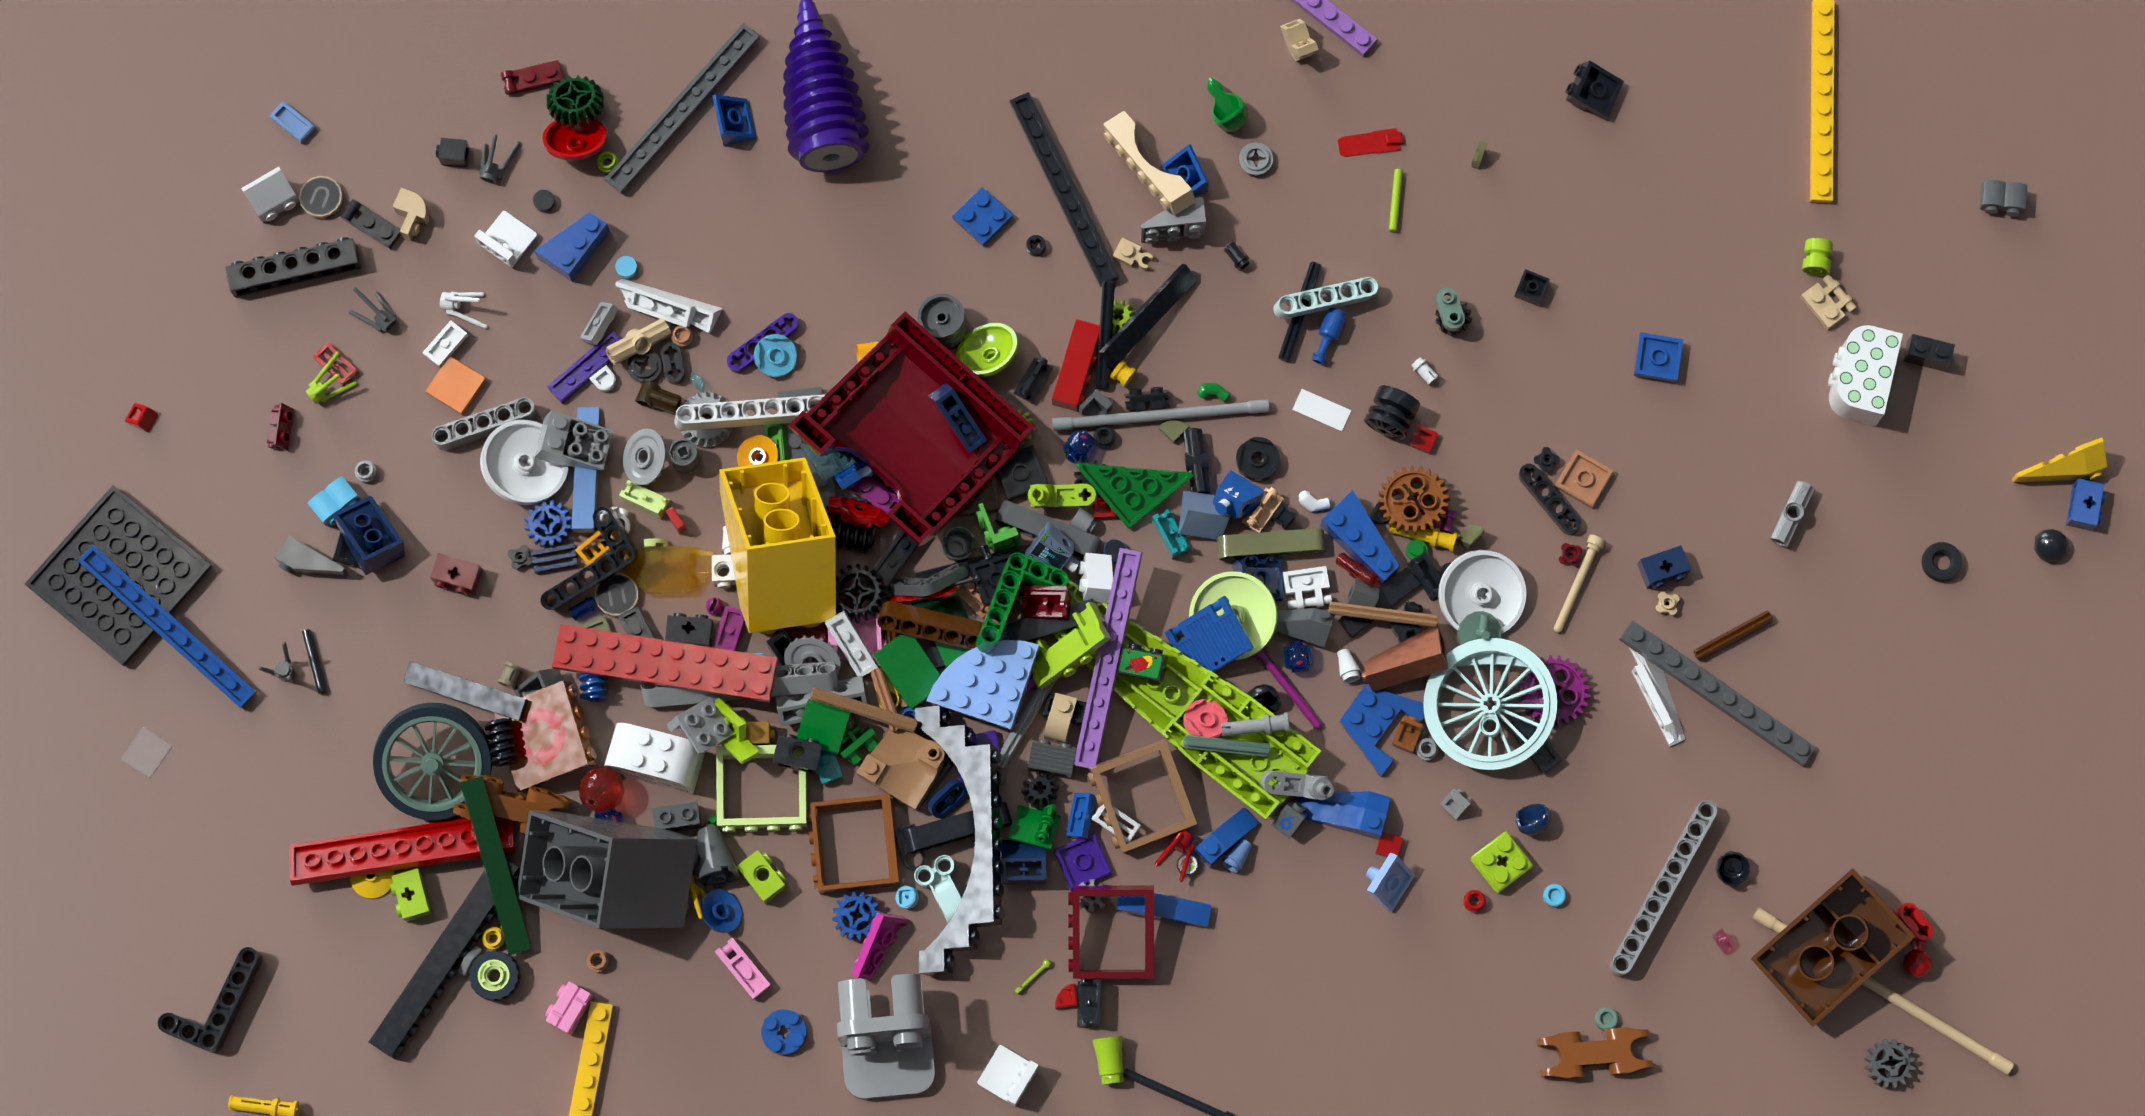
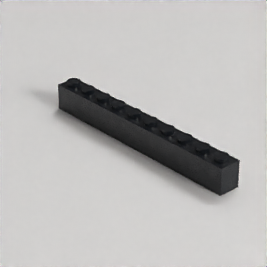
M506 859L513 886H516L519 881L520 868ZM485 871L368 1042L393 1059L403 1054L407 1047L405 1043L409 1037L413 1038L419 1030L420 1026L418 1024L421 1019L427 1018L430 1014L432 1003L435 999L438 1000L445 991L444 985L448 980L451 981L458 972L456 967L471 951L469 948L473 942L477 943L483 935L482 929L486 923L490 924L496 915Z

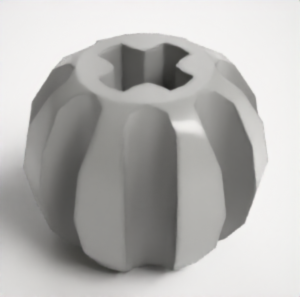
M1089 879V885H1085L1082 882L1078 886H1095V879ZM1080 896V899H1082L1080 908L1083 909V907L1088 906V912H1094L1093 907L1097 906L1101 910L1105 906L1101 900H1108V896H1095V900H1091L1090 897L1086 898L1087 896Z

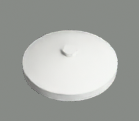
M530 420L507 422L496 428L489 435L482 448L480 465L483 477L491 490L508 502L519 505L542 503V501H546L554 496L566 479L568 466L556 465L534 458L543 424Z
M1488 550L1471 551L1459 556L1445 570L1439 585V605L1447 622L1457 631L1466 615L1475 611H1484L1492 614L1498 620L1502 634L1518 621L1524 610L1526 602L1525 581L1518 567L1506 556Z

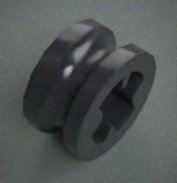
M1039 235L1030 236L1026 242L1027 252L1034 257L1041 256L1046 249L1044 238ZM1037 242H1040L1041 248L1036 247L1035 249H1032L1031 243L1036 244Z

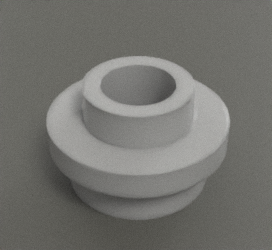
M361 461L356 465L354 473L359 481L366 483L375 478L377 469L372 462ZM369 469L370 472L368 475H362L363 470Z
M1422 739L1416 745V754L1424 761L1434 759L1438 753V746L1432 739ZM1423 747H1429L1431 752L1428 754L1424 753Z

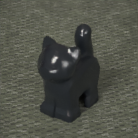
M1406 601L1404 611L1422 613L1423 607L1415 602ZM1390 622L1392 631L1398 638L1399 643L1409 639L1408 635L1413 634L1415 636L1423 631L1422 626Z

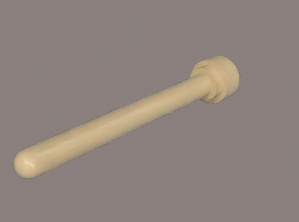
M1590 534L1586 542L1588 551L1555 623L1554 631L1556 633H1560L1563 630L1595 554L1599 553L1606 543L1599 536Z

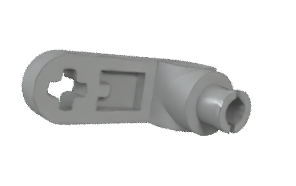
M1268 771L1261 778L1262 789L1271 794L1325 800L1331 797L1334 792V788L1326 776ZM1274 778V780H1277V784L1269 785V780Z

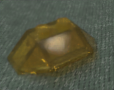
M692 546L642 547L637 549L639 553L637 561L625 568V574L647 594L691 593L712 575V555H714V552ZM631 551L626 552V561H628L632 557Z

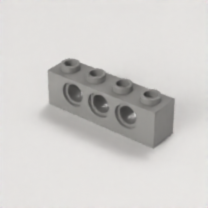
M862 676L839 680L838 687L829 691L867 703ZM811 693L775 696L781 726L801 723L806 703L810 699Z

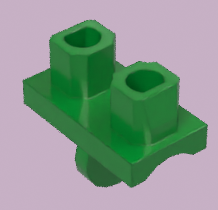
M856 725L853 729L849 730L847 727L842 743L845 744L848 740L851 741L842 747L838 754L842 758H846L853 765L857 764L863 758L857 751L859 746L863 744L869 752L878 746L874 736L875 732L872 728H865L855 737L861 731L860 728Z

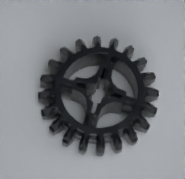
M856 564V570H853L851 565H848V572L845 573L843 569H840L839 571L842 576L836 575V612L840 611L841 613L845 610L851 621L855 617L856 623H860V617H863L865 622H868L869 618L867 615L871 614L875 618L876 613L874 610L876 609L879 612L881 610L879 603L887 602L882 596H887L888 592L881 590L887 584L886 582H880L883 579L881 574L875 576L877 573L875 568L869 572L868 565H865L863 570H861L860 564ZM861 577L870 580L875 585V590L863 587ZM854 578L852 586L842 590L844 584ZM858 586H859L861 592H863V593L859 594L858 601H857V599H856V597H855V595H854L853 593H856V592H857V589H858ZM841 597L852 599L854 609L846 607L841 602ZM872 597H874L873 601L867 607L861 609L863 602L866 599H872Z

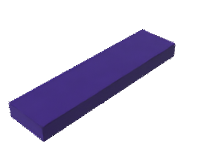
M611 331L598 345H595L550 383L547 388L563 404L590 381V377L605 365L611 363L605 351L606 347L621 339Z

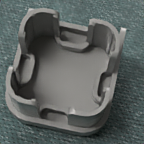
M901 974L892 977L894 1016L872 1018L870 992L866 989L864 979H850L838 982L841 1022L836 1024L837 1037L842 1046L845 1085L854 1097L868 1100L918 1095L926 1092L933 1085L935 1065L931 1023L928 1015L924 1013L922 981L919 974Z

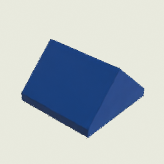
M716 94L712 96L723 146L756 138L747 99Z
M1188 144L1160 166L1162 172L1181 176L1191 187L1194 197L1208 192L1209 181L1191 144Z

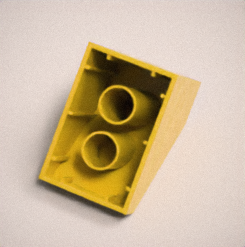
M806 458L720 469L721 501L739 605L748 632L771 634L778 629L794 626L811 628L835 616V534Z

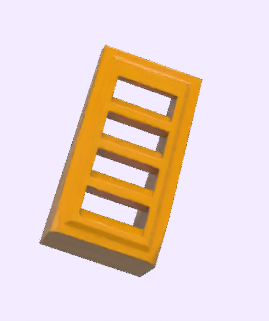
M599 530L575 549L587 565L600 559L610 551L608 546L604 547L597 539L599 536L603 538ZM613 530L611 535L614 537V541L617 542L620 539V535L616 530ZM592 542H595L601 549L599 553L592 547ZM587 547L594 555L592 559L584 551Z

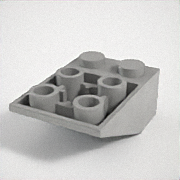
M1203 197L1195 198L1196 202L1175 216L1168 209L1142 224L1141 242L1153 244L1157 243L1158 240L1177 241L1183 237L1198 239L1205 235L1206 217Z
M551 410L544 418L534 458L556 465L603 471L613 430Z

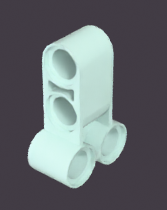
M942 855L936 859L933 869L925 865L918 867L914 878L919 887H930L944 917L949 923L959 906L961 897L950 877L954 872V861L951 857ZM943 861L949 862L951 865L950 870L947 872L940 871L938 869L939 863ZM926 871L930 873L931 878L928 882H921L918 879L921 872Z

